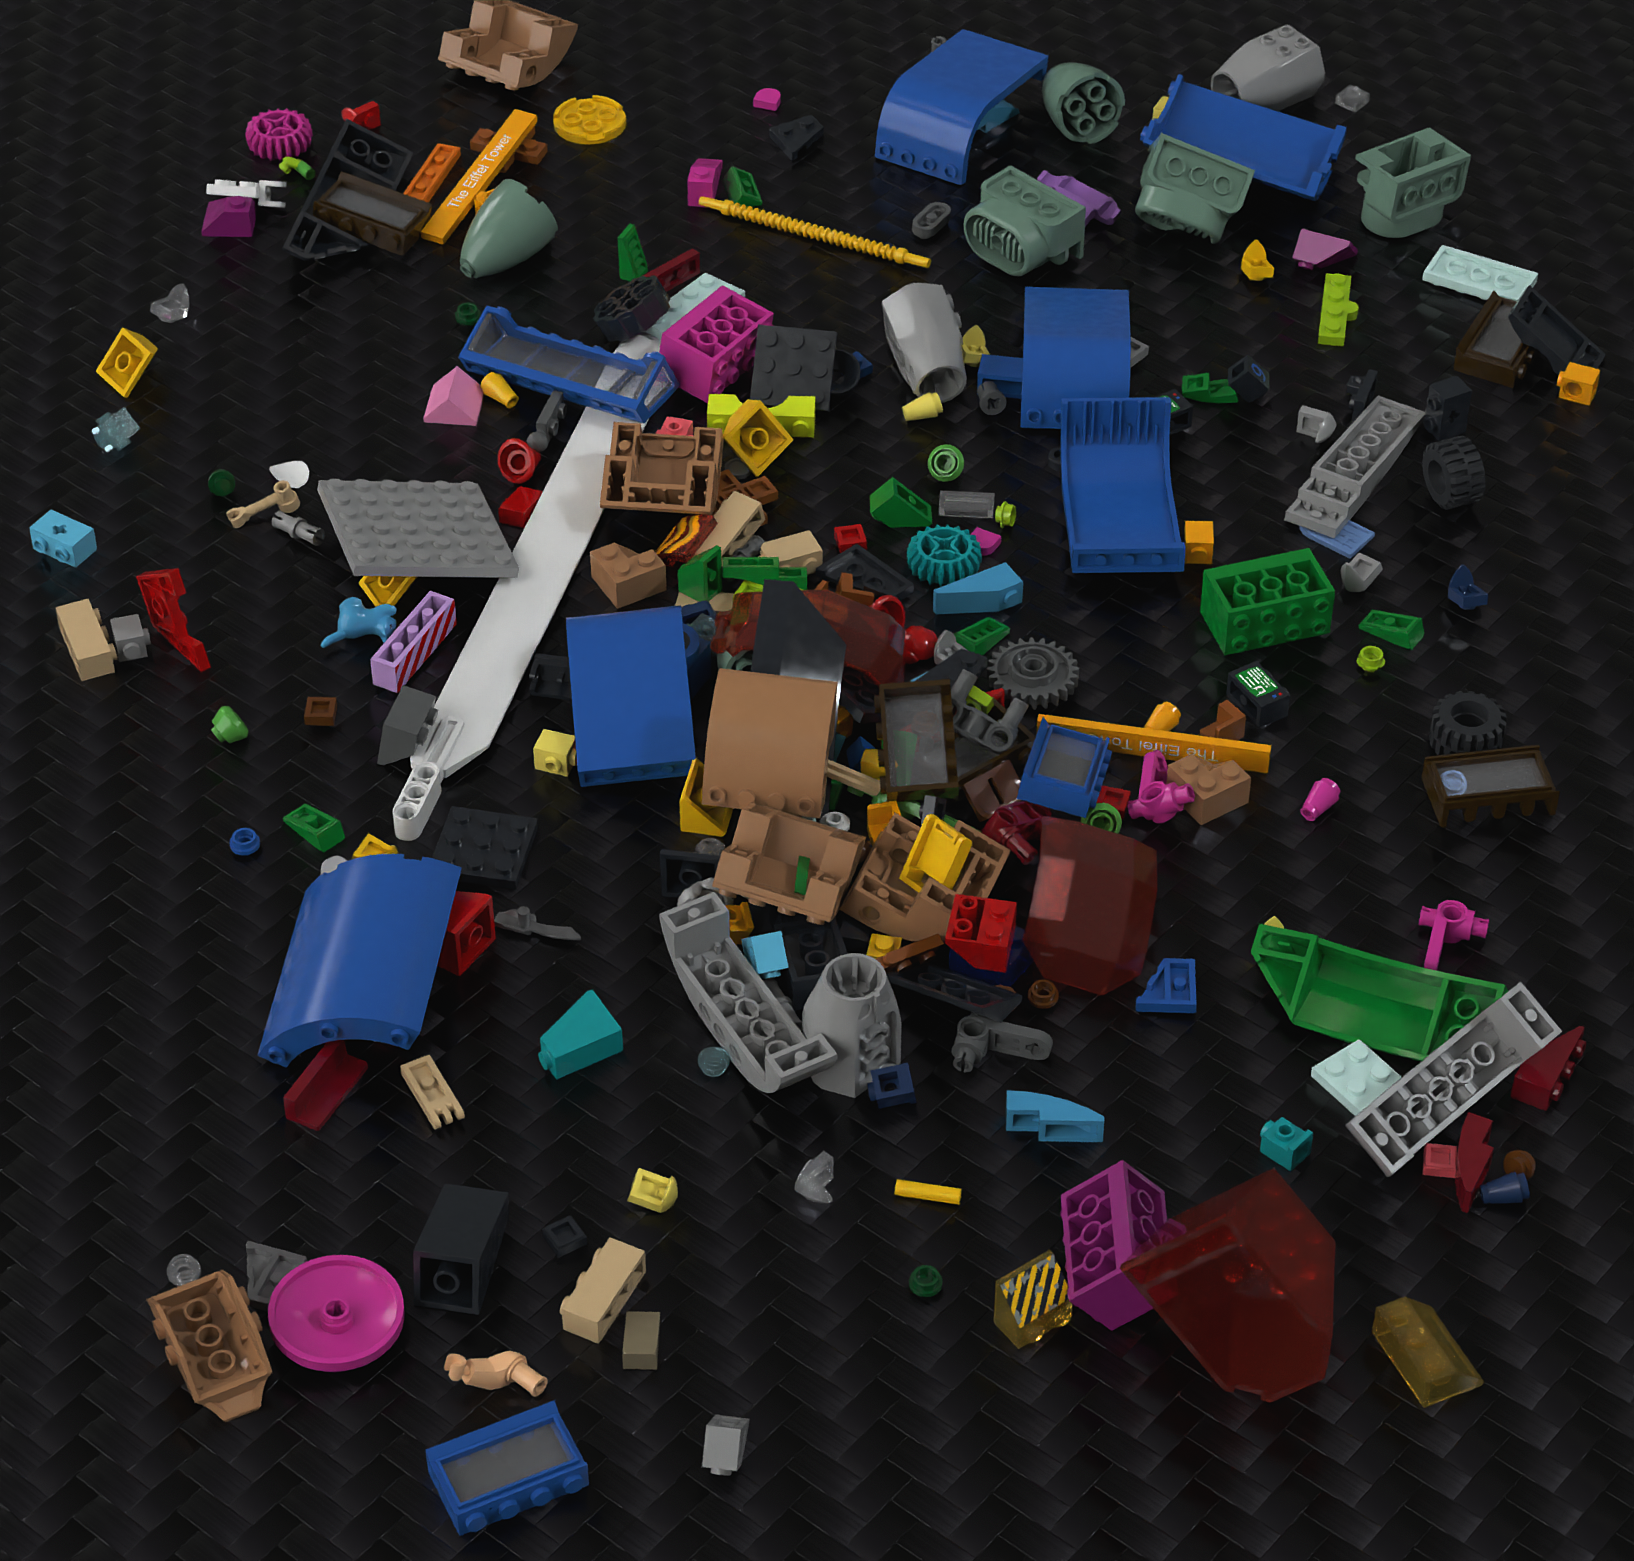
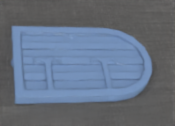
M1350 520L1335 538L1300 526L1302 534L1307 538L1349 559L1375 537V532Z

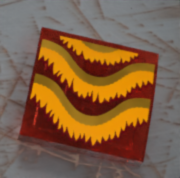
M702 514L681 518L655 553L666 566L672 567L676 561L687 563L718 524L714 516Z

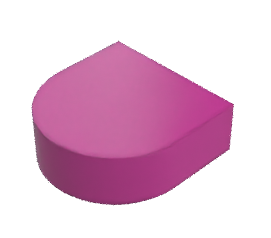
M773 88L761 89L753 99V107L776 111L781 103V94Z
M976 527L971 535H976V540L980 542L982 556L993 553L1001 544V536Z

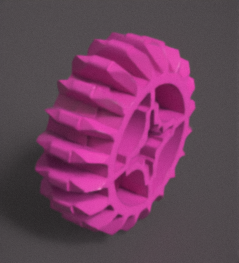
M288 108L285 110H268L267 113L260 112L259 116L252 117V121L248 122V127L246 128V140L249 149L253 151L254 155H260L261 159L268 157L270 161L273 159L281 161V159L287 156L298 157L299 153L306 152V148L310 147L313 136L309 119L305 118L304 114H298L297 110L290 112Z

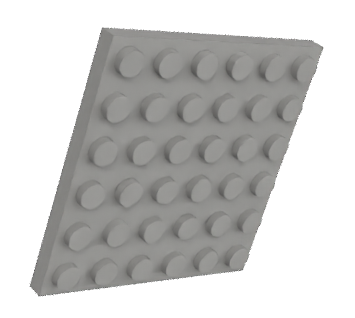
M335 478L319 480L318 493L354 576L518 577L519 567L477 483L469 481L462 483H448L445 481L428 483L417 480L409 482L383 480L380 482L367 481L365 479L342 481Z

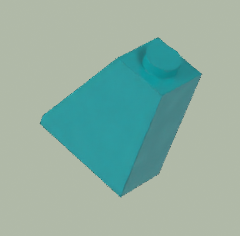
M592 989L587 991L540 1038L541 1052L538 1053V1057L542 1067L545 1070L549 1069L554 1077L559 1079L623 1051L622 1029Z

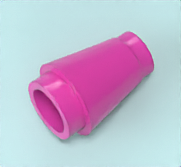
M1328 778L1316 781L1300 810L1302 816L1309 821H1315L1317 817L1339 800L1340 788Z

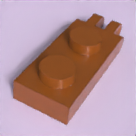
M935 934L888 952L886 955L876 958V960L884 967L886 974L892 971L897 972L911 968L913 963L918 961L920 965L930 962L936 958L935 952L944 943L940 935Z

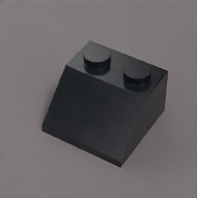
M661 849L662 896L679 898L685 889L696 882L703 881L709 877L714 878L721 855Z

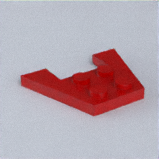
M179 568L148 571L136 576L152 626L200 672L211 668L203 643L189 636L186 628L188 621L178 603L180 596L186 594Z

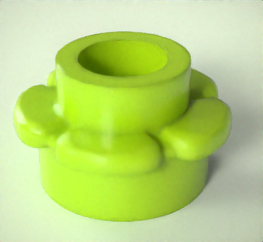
M1004 501L1001 506L996 508L995 521L1000 522L1001 528H1004V526L1012 527L1016 519V506Z
M1375 646L1362 648L1358 655L1359 658H1357V664L1368 672H1374L1385 665L1382 650Z

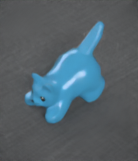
M350 597L345 599L339 605L340 615L337 632L328 635L321 642V647L326 648L344 638L356 639L370 634L380 636L382 642L385 643L397 628V620L391 617L396 614L397 608L393 605L381 604L367 609L359 598Z

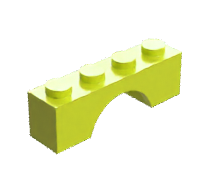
M709 394L707 428H722L724 433L729 418L743 404L736 395ZM788 396L780 405L768 408L791 437H814L815 396Z

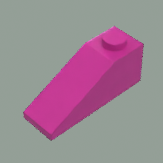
M698 158L691 166L687 181L688 206L705 207L699 205L700 197L715 199L723 160Z

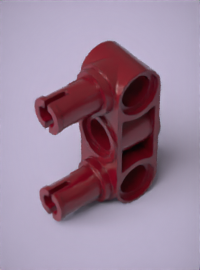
M1027 801L1013 802L1009 805L998 807L981 830L982 834L1006 848L1008 847L1024 865L1030 863L1038 853L1027 842L1028 840L1040 839L1055 856L1063 854L1070 845V842L1053 827V822L1050 818L1052 816L1051 810L1048 807Z

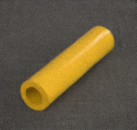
M896 1180V1196L960 1204L962 1193L960 1188Z

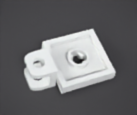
M215 180V184H207L206 194L259 198V206L285 208V202L271 201V187H286V182L259 180V183L239 181V186H236V181Z

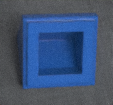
M861 736L846 749L849 768L861 772L860 762L864 750L875 749L873 745Z

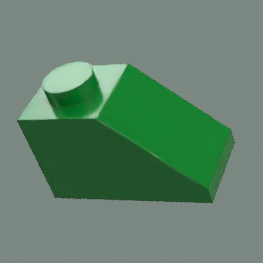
M893 477L869 495L871 515L874 519L882 521L890 528L929 527L932 524L931 505Z
M716 545L694 556L680 567L677 574L679 592L698 602L704 600L709 602L722 591L721 547Z

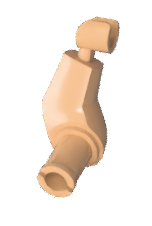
M513 1351L502 1352L489 1358L468 1359L467 1361L459 1354H449L444 1365V1369L449 1371L448 1375L451 1380L459 1381L462 1379L467 1385L488 1390L499 1389L512 1382H516L529 1391L531 1395L538 1396L544 1391L548 1383L545 1376L540 1375L527 1365L526 1356Z

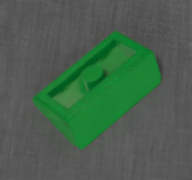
M730 167L723 178V184L729 200L733 201L734 204L738 202L740 206L743 204L746 207L760 206L763 202L752 173Z

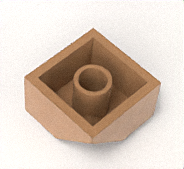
M614 542L590 551L591 577L617 609L667 590L666 565L653 549L639 554Z
M1190 754L1168 765L1166 784L1175 782L1180 787L1189 783L1192 786L1195 794L1194 802L1185 803L1184 809L1200 825L1249 803L1251 777L1234 760L1213 764Z

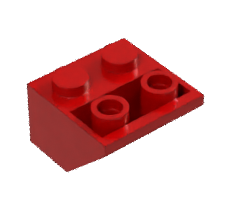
M955 894L945 943L975 969L1006 973L1016 928L1017 902Z

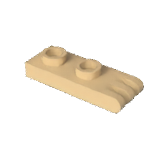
M430 1055L400 1066L403 1078L434 1129L441 1127L439 1117H442L446 1125L453 1123L451 1112L454 1113L458 1120L465 1118L462 1107Z

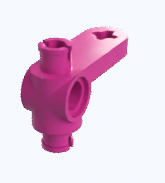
M1159 750L1148 752L1144 756L1138 799L1128 801L1127 805L1132 819L1144 816L1145 819L1152 820L1155 823H1163L1173 818L1177 812L1182 811L1185 803L1194 802V790L1189 783L1180 787L1175 782L1166 784L1167 763Z
M1456 900L1443 901L1438 904L1437 909L1422 906L1419 925L1433 927L1424 968L1437 971L1444 942L1457 943L1461 940L1469 941L1471 935L1486 939L1489 919L1474 917L1475 911L1468 910L1463 903Z

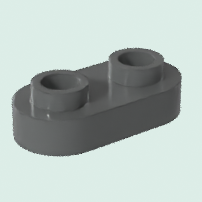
M934 202L925 207L912 221V232L914 235L921 239H928L937 234L950 221L951 208L949 205L942 202Z

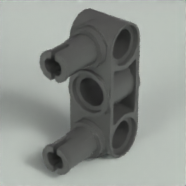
M963 669L951 689L952 705L957 709V713L953 717L954 732L964 739L982 746L994 754L1000 755L1012 748L1018 736L1019 730L1017 727L1029 705L1014 697L1003 718L995 721L982 711L966 705V698L978 677ZM937 702L935 714L938 721H940L939 704ZM997 733H1003L1008 737V743L1003 747H996L991 742L992 737Z

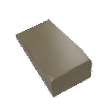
M627 1312L622 1354L623 1369H657L660 1312Z

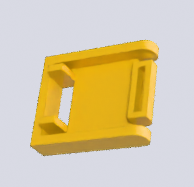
M928 814L923 821L899 879L919 893L924 886L921 880L924 873H926L940 884L953 890L971 849L972 841L936 815Z

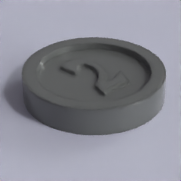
M740 458L731 459L725 464V470L728 469L737 480L745 479L751 474V471Z

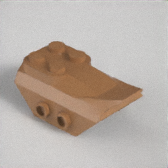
M220 1270L146 1299L156 1319L152 1321L156 1335L159 1340L165 1338L168 1344L165 1347L167 1358L171 1366L178 1365L195 1403L207 1407L225 1422L261 1407L265 1382L271 1375L272 1369L259 1334L262 1331L260 1319L256 1312L250 1313L247 1307L250 1305L248 1295L243 1286L237 1287L232 1275L224 1270Z

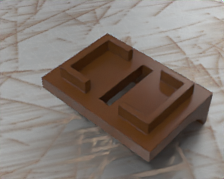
M1010 759L961 785L979 823L989 819L998 807L1021 801L1016 799L1021 781ZM988 779L991 780V782H992V784H993V786H994V788H995V790H996V792H997V794H998V796H999V798H1000L1002 804H999V802H998V800H997V798H996V796H995V794H994V792H993V790H992V788H991V786H990V784H989V782H988Z

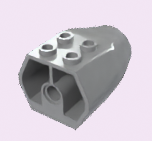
M1287 24L1254 38L1240 47L1214 73L1211 79V90L1274 111H1280L1314 96L1324 82L1325 70L1320 48Z
M912 283L902 287L882 301L886 339L899 371L911 387L913 394H917L919 398L928 392L931 394L937 392L941 403L947 402L961 393L967 380L962 352L963 339L959 330L962 327L959 313L953 312L954 304L950 294L946 295L942 285Z
M858 953L840 955L832 959L825 966L815 988L805 1003L802 1013L803 1035L806 1039L822 1033L837 1053L835 1065L830 1069L811 1076L812 1081L821 1089L856 1098L868 1089L867 1083L873 1082L871 1070L901 1064V1018L896 997L884 967L880 962L871 956Z

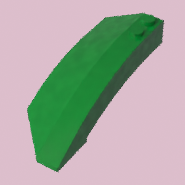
M1263 924L1258 926L1251 949L1252 956L1294 1025L1351 1044L1360 1039L1372 1050L1420 1062L1508 992L1504 984L1414 966L1319 938L1318 935Z

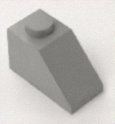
M715 1415L706 1425L702 1467L711 1468V1473L717 1475H731L732 1471H737L742 1463L750 1419Z

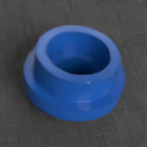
M250 828L236 830L230 839V848L238 855L252 854L260 847L259 836Z

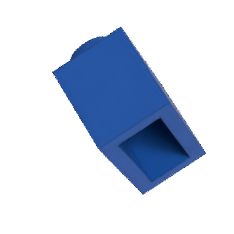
M982 354L978 370L977 389L982 383L992 381L998 386L999 391L1005 397L1021 399L1023 358Z

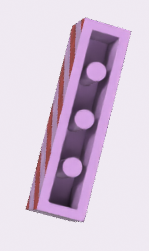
M433 591L427 593L370 659L374 685L396 693L401 690L402 686L409 681L457 625L455 600L453 598Z

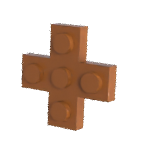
M535 125L499 172L505 173L515 160L535 165L539 164L548 151L547 143L531 139L535 134ZM480 128L470 141V149L482 152L497 132Z
M727 469L722 471L720 475L718 496L713 514L697 515H701L700 519L706 524L720 509L721 503L728 499L734 490L761 502L762 505L778 500V490L766 476L740 484ZM765 512V521L761 524V526L768 524V515Z

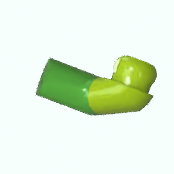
M289 156L284 157L283 161L279 164V168L286 174H290L294 168L307 180L313 179L316 174L315 170L306 162Z

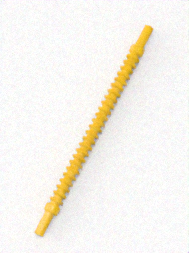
M709 197L699 198V205L719 210L721 214L726 216L732 214L734 218L738 216L739 219H743L745 217L746 221L751 219L752 223L757 221L759 225L764 223L766 227L771 225V228L777 226L778 230L783 228L785 232L790 230V233L794 234L796 232L799 236L803 233L804 237L810 236V239L816 237L817 241L823 239L824 243L829 241L831 245L836 243L838 247L842 244L843 248L849 246L850 250L855 248L857 252L861 250L864 254L869 252L870 256L875 253L877 258L882 255L883 259L887 257L889 261L895 259V262L899 264L906 262L924 268H929L931 264L930 258L908 253L907 249L901 247L896 249V246H892L890 248L889 244L883 246L882 242L877 244L875 240L870 242L868 238L864 241L863 237L857 239L856 235L850 237L849 233L844 235L842 231L837 233L835 229L831 232L829 227L824 230L823 226L818 228L817 224L811 226L810 222L805 224L803 220L798 222L796 218L792 221L791 217L785 219L784 215L779 217L777 213L772 215L770 211L766 213L765 210H761L759 212L758 208L753 210L752 206L747 208L745 204L740 206L738 202L734 204L733 201L727 199L720 201Z

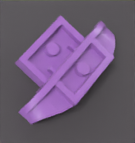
M1044 170L1037 178L1041 183L1086 207L1085 227L1093 218L1104 224L1112 225L1122 213L1111 196L1108 197L1075 180L1074 177L1054 176Z

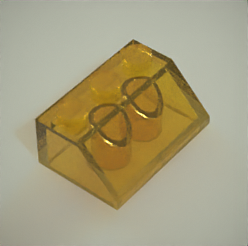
M1403 1297L1376 1307L1372 1333L1423 1408L1483 1385L1482 1378L1431 1306L1408 1297Z

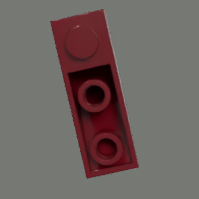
M1578 1026L1549 1042L1541 1050L1525 1060L1514 1076L1510 1098L1547 1111L1552 1100L1558 1101L1564 1087L1563 1079H1570L1575 1067L1574 1059H1580L1585 1050L1586 1041L1582 1040L1585 1027Z

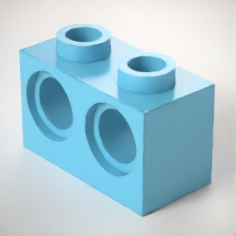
M781 931L741 939L744 956L761 979L781 976L780 969L789 968Z

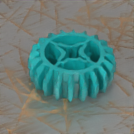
M937 524L935 528L926 526L925 531H917V535L911 537L907 548L909 569L912 570L914 576H919L920 581L928 580L929 585L938 583L941 587L943 584H950L974 575L978 572L982 562L980 542L976 540V535H970L969 530L961 531L959 526L952 528L949 524L946 527H940Z

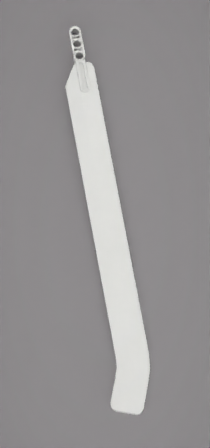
M641 332L631 339L622 341L614 351V354L620 352L634 360L643 359L645 353L659 352L661 339L646 332ZM606 368L596 388L611 392L628 374ZM635 377L618 395L638 400L648 380ZM654 382L644 401L647 409L653 405L652 402L662 393L665 387L664 384ZM586 406L512 552L519 567L518 577H499L434 706L435 709H438L435 723L433 726L428 725L427 729L429 731L424 745H418L414 755L410 756L411 768L413 770L393 808L394 829L398 839L403 841L417 839L421 835L439 799L443 778H447L489 748L605 508H600L605 455H610L613 422L639 423L643 432L648 420L645 423H640Z

